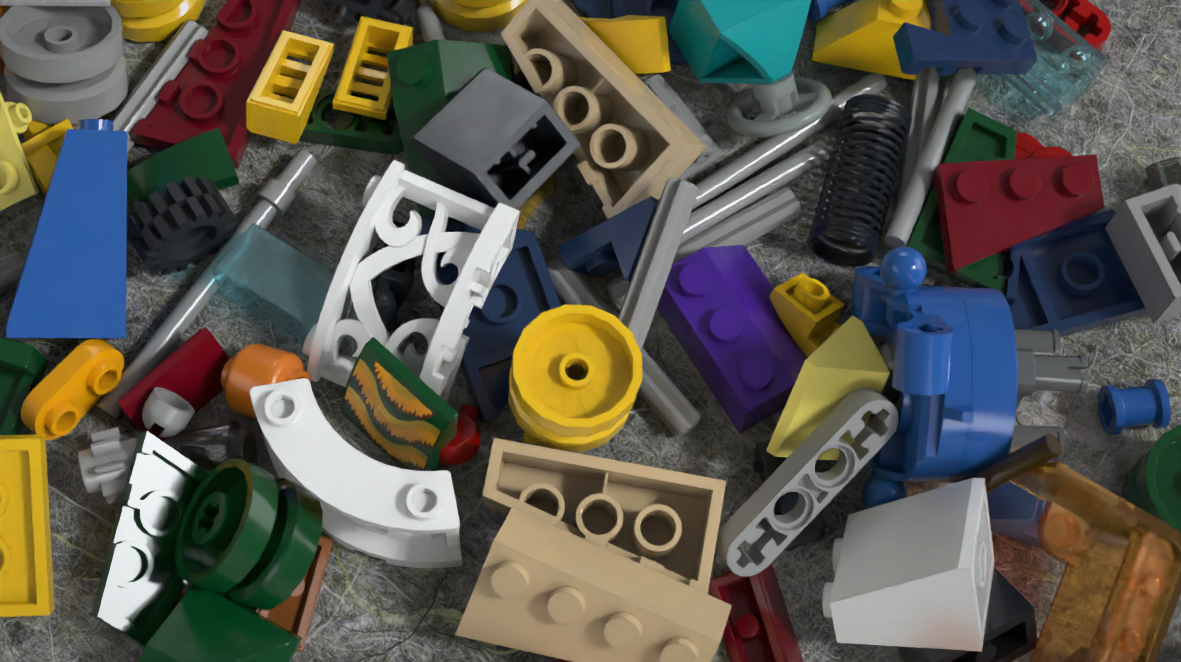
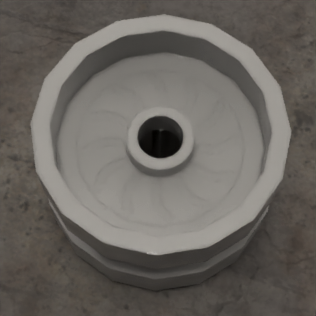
M111 4L110 6H12L0 18V55L5 63L4 80L7 97L10 102L25 104L31 111L32 120L48 124H58L68 118L71 124H77L78 120L100 118L116 109L126 98L129 79L127 62L123 55L124 35L122 19Z

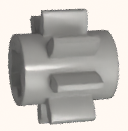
M119 427L91 433L93 443L90 444L91 449L78 452L80 469L88 494L102 491L103 497H106L108 504L122 500L138 441L137 437L124 440L123 434H120Z

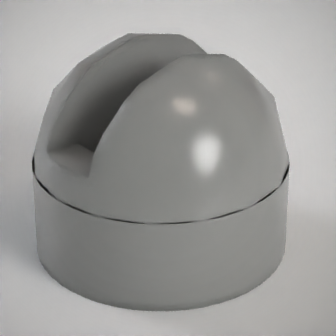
M155 387L142 409V420L148 430H150L154 423L163 427L159 437H171L180 433L186 427L195 410L185 399L165 388Z

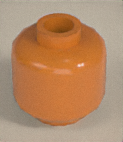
M253 343L243 347L235 357L230 358L226 362L221 374V384L225 389V398L231 410L256 420L257 417L250 396L251 388L302 378L308 379L311 384V379L305 371L300 357L292 352L261 343Z

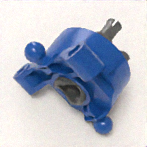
M902 246L892 249L884 256L880 267L864 266L856 268L854 271L851 317L854 316L863 321L869 333L883 337L887 342L878 350L890 371L881 394L894 404L899 417L897 429L892 437L869 460L873 468L872 475L865 480L862 488V501L866 508L869 509L906 498L907 490L904 481L955 483L1048 433L1053 434L1057 438L1062 449L1061 455L1050 461H1062L1065 453L1064 430L1060 426L1015 425L1016 410L1023 397L1031 396L1034 390L1085 393L1088 386L1089 373H1081L1080 369L1088 368L1087 357L1085 355L1059 356L1061 340L1057 329H1014L1008 302L1004 294L998 289L920 286L925 279L927 267L922 254L914 248Z

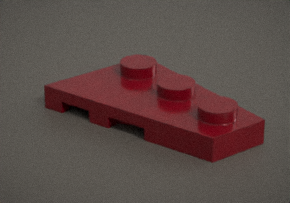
M1097 155L940 163L933 169L947 275L962 270L982 259L1007 251L1011 247L1032 238L1043 236L1095 214L1105 207Z

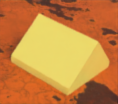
M854 316L850 317L805 360L766 449L767 452L775 457L788 458L851 392L863 387L873 388L880 393L882 392L890 371L863 321ZM870 410L861 418L865 424H867L872 413ZM847 432L841 436L849 445L855 441ZM832 448L820 454L818 460L838 461L839 449Z

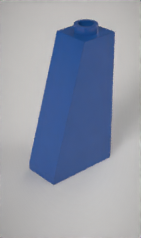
M78 120V129H67L64 134L5 323L6 338H126L127 131H113V121Z

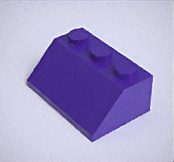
M744 245L705 247L672 265L657 309L740 434L785 408L801 368L808 357L794 341L778 316L769 297L774 288Z

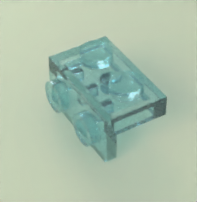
M1022 0L1020 5L1030 31V37L1038 61L1026 74L996 75L1003 77L1023 94L1034 108L1044 112L1053 120L1084 95L1106 66L1107 58L1038 0Z

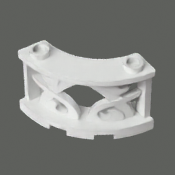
M393 160L383 177L374 175L366 187L362 199V206L365 209L354 228L338 264L318 323L311 328L305 339L302 353L309 357L307 373L312 381L318 382L323 377L346 387L356 360L339 352L343 337L350 335L357 342V350L352 357H358L364 345L374 337L447 403L453 394L459 366L470 338L462 334L463 329L467 328L470 322L468 317L473 306L482 308L501 267L513 248L520 211L500 202L496 208L490 207L405 170V164ZM402 197L435 210L429 234L420 235L423 227L422 219L416 211H410L409 222L404 227L399 228L393 223V211ZM451 217L482 232L479 234L471 232H445L448 218ZM379 237L389 245L371 255ZM439 252H446L442 258L441 267L453 263L458 268V277L452 284H443L438 278L437 260ZM423 255L421 272L424 285L431 297L441 306L445 307L440 319L419 318L408 321L396 329L390 336L376 308L371 280L396 264ZM352 302L358 319H347ZM415 332L423 334L428 341V350L424 355L417 353L414 343L409 344L404 353L400 348L405 340Z
M306 378L251 388L250 396L254 412L264 435L266 448L278 478L284 477L301 485L320 501L323 511V533L351 551L358 550L370 556L384 559L386 563L412 568L463 566L460 550V520L451 473L449 471L401 469L376 461L359 452L348 444L325 419L313 394L310 381Z

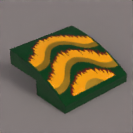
M372 337L364 345L352 368L343 393L341 413L401 469L438 471L440 451L456 436L458 413L376 338Z

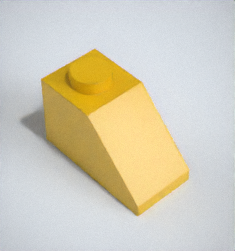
M858 0L817 22L811 61L915 80L916 75L902 73L893 36L904 22L930 29L931 16L926 0Z

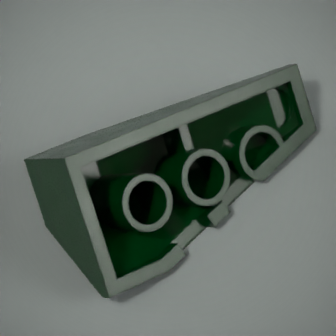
M437 39L387 52L393 105L409 172L448 188L408 139L481 69L488 68L516 84L512 53L507 45ZM417 203L419 214L430 216V219H434L435 210ZM448 218V222L463 223L454 218Z

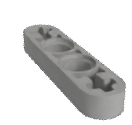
M863 387L851 392L733 514L718 532L716 541V552L733 573L739 576L750 577L759 574L767 568L886 444L896 431L899 422L898 411L892 402L873 388ZM870 410L875 417L866 425L861 418ZM845 432L855 440L851 445L841 437ZM832 448L839 449L838 461L834 467L822 473L815 472L816 460L820 454ZM798 492L797 504L790 512L783 515H774L775 503L783 494ZM763 518L771 526L768 532L761 524H758ZM745 540L748 543H753L752 547L746 552L738 549V546Z

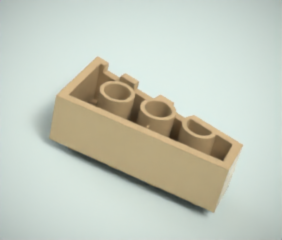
M528 0L501 32L503 39L536 94H540L541 98L549 103L581 143L573 152L580 163L577 167L587 184L592 185L604 205L602 210L607 219L650 196L659 200L666 181L670 177L679 178L707 147L562 0Z
M493 439L482 495L484 507L506 517L512 507L517 508L708 594L726 480L504 439Z
M512 507L492 543L455 636L572 662H711L721 642L732 605Z

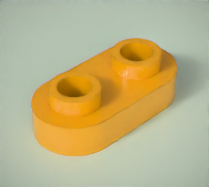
M92 338L78 345L28 394L21 408V420L24 425L35 434H45L46 440H53L70 433L77 426L78 422L107 393L117 387L124 369L123 355L101 338Z

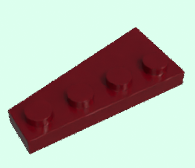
M227 0L216 15L217 23L204 41L202 39L197 41L188 54L189 61L175 81H168L157 96L159 103L147 119L141 118L131 132L134 142L165 150L192 137L220 128L234 168L238 169L252 134L246 127V102L282 31L290 32L301 0Z

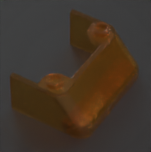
M1059 461L1046 462L1011 480L1010 482L1046 502L1038 523L1039 541L1049 556L1066 565L1030 662H1156L1181 594V533Z

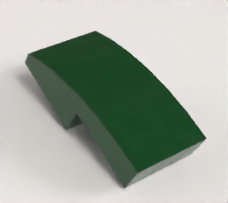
M220 128L171 146L127 171V203L131 214L137 213L134 208L140 202L148 203L150 201L148 195L157 190L161 194L166 191V184L175 181L178 186L183 178L192 176L194 181L198 176L206 177L207 181L211 179L218 190L239 184L237 173Z

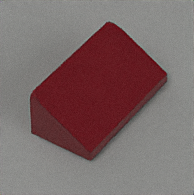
M206 327L201 328L119 398L117 404L126 421L138 434L148 431L164 442L169 437H159L163 427L154 423L150 430H148L142 420V409L153 389L161 387L181 396L194 408V416L224 389L221 384V374L229 357L213 334Z
M771 564L759 574L750 577L739 576L732 571H728L710 578V596L732 605L723 633L730 662H804L775 570Z

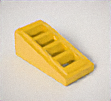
M363 16L360 17L332 102L333 109L386 120L393 103L387 57L369 54L368 51L372 50L387 54L390 51L413 46V27ZM363 64L386 68L388 71L382 72L362 66ZM359 77L363 79L383 83V86H374L370 84L356 82V80ZM351 92L379 97L377 102L351 96Z
M282 31L246 102V127L250 132L292 144L298 143L333 55L334 44L289 31ZM287 56L307 60L313 63L312 65H307L304 63L292 61L287 59Z

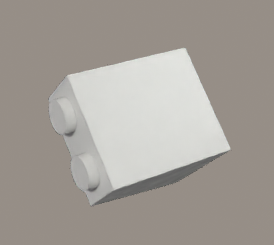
M970 478L848 515L844 537L836 538L833 544L832 564L833 570L836 573L834 582L825 583L822 600L824 617L832 618L837 643L982 651L995 563L985 478Z

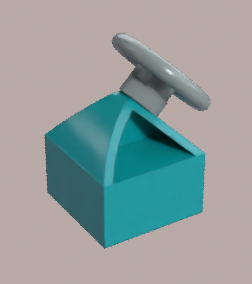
M679 0L668 31L700 83L752 85L751 89L733 100L726 113L729 126L737 133L751 137L784 135L811 125L828 111L832 102L829 88L817 80L794 78L792 70L811 0ZM754 104L761 108V113L754 120H749L742 116ZM802 110L801 112H798L794 115L784 117L791 114L793 111Z

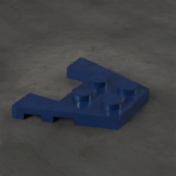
M926 0L935 31L904 22L893 36L901 71L908 75H919L924 67H936L935 70L939 75H953L959 67H974L973 69L977 74H1026L1038 61L1019 0Z

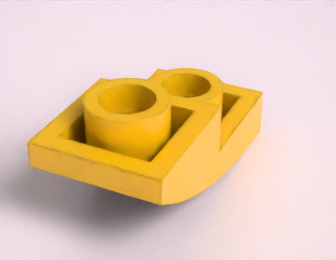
M626 15L614 19L579 17L634 74L671 71L666 17Z
M804 272L774 288L769 296L785 328L807 357L841 327L836 320L845 304L830 294L823 283L810 278Z

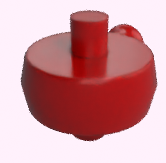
M470 404L462 406L461 412L458 415L456 436L440 451V463L446 465L460 464L474 457L479 451L481 435L474 422L479 416V411L475 406Z

